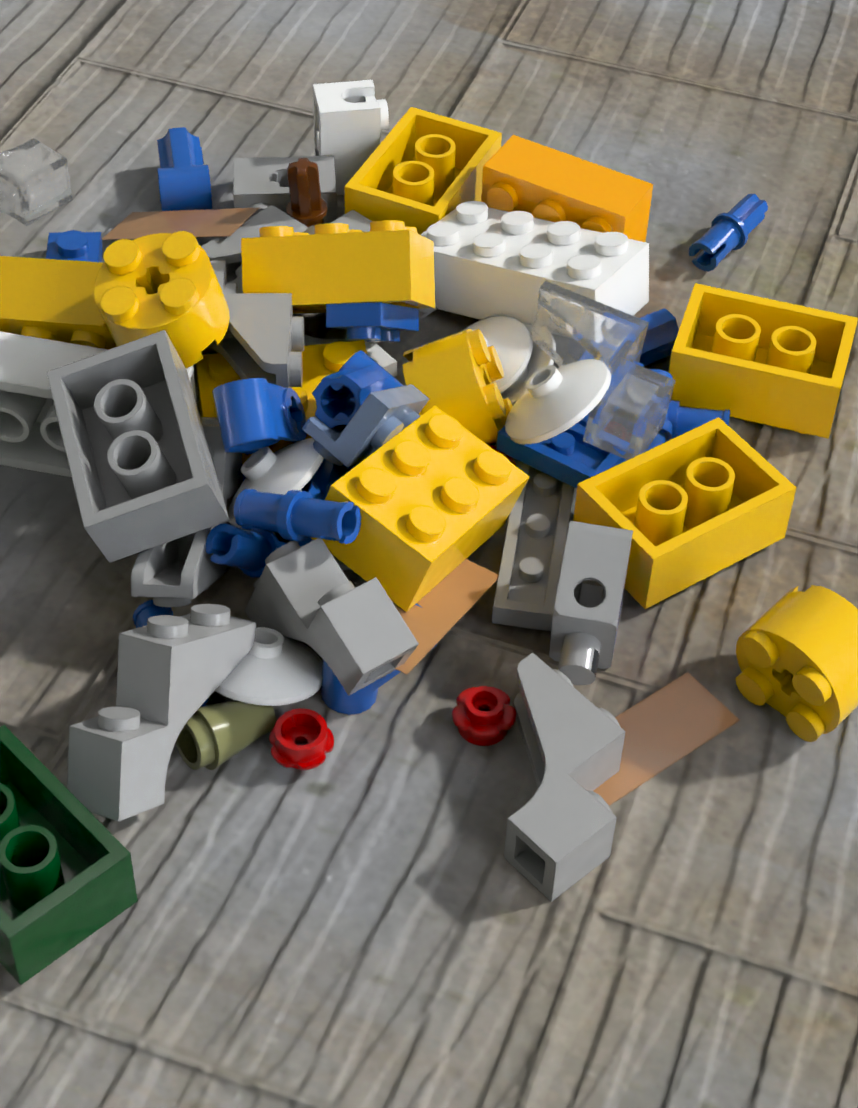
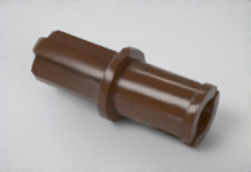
M299 158L297 162L289 163L287 167L290 202L286 207V212L289 216L307 227L324 224L323 218L326 216L328 208L326 201L321 198L318 165L315 162H310L308 158Z

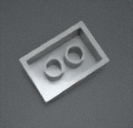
M165 330L47 372L84 529L109 563L229 521L187 370Z

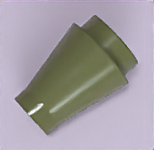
M239 701L200 706L184 725L176 740L179 754L184 762L193 770L202 767L214 770L258 738L272 731L276 723L274 709L272 706L253 705Z

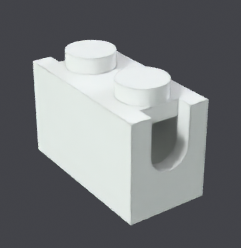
M373 80L313 84L314 156H334L337 196L344 195V186L382 142L380 141L381 130H388L389 128L386 99H375Z

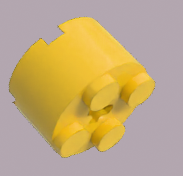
M178 231L174 233L150 234L134 240L120 239L106 248L103 254L105 262L99 269L94 282V299L117 347L165 330L185 368H188L203 359L201 351L207 348L214 340L218 345L224 338L230 319L228 304L207 253L198 244L196 237L192 233Z
M467 329L403 353V356L409 361L402 364L406 385H414L429 398V401L419 413L420 416L435 405L448 416L456 419L464 428L487 445L497 442L498 432L505 426L507 416L513 405L509 398L502 399L496 385V380L504 378L503 368L496 349L493 345L487 347L480 329L474 331Z
M811 585L805 592L798 591V586L792 588L739 637L736 644V657L741 673L735 679L739 691L751 703L759 706L767 703L784 715L790 729L802 740L814 742L822 734L833 731L858 706V609L839 594L825 587Z

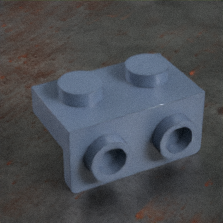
M412 384L371 392L347 425L329 428L314 416L306 421L302 429L315 440L313 447L323 458L339 466L344 464L346 467L362 462L420 417L419 413L427 404L429 398Z

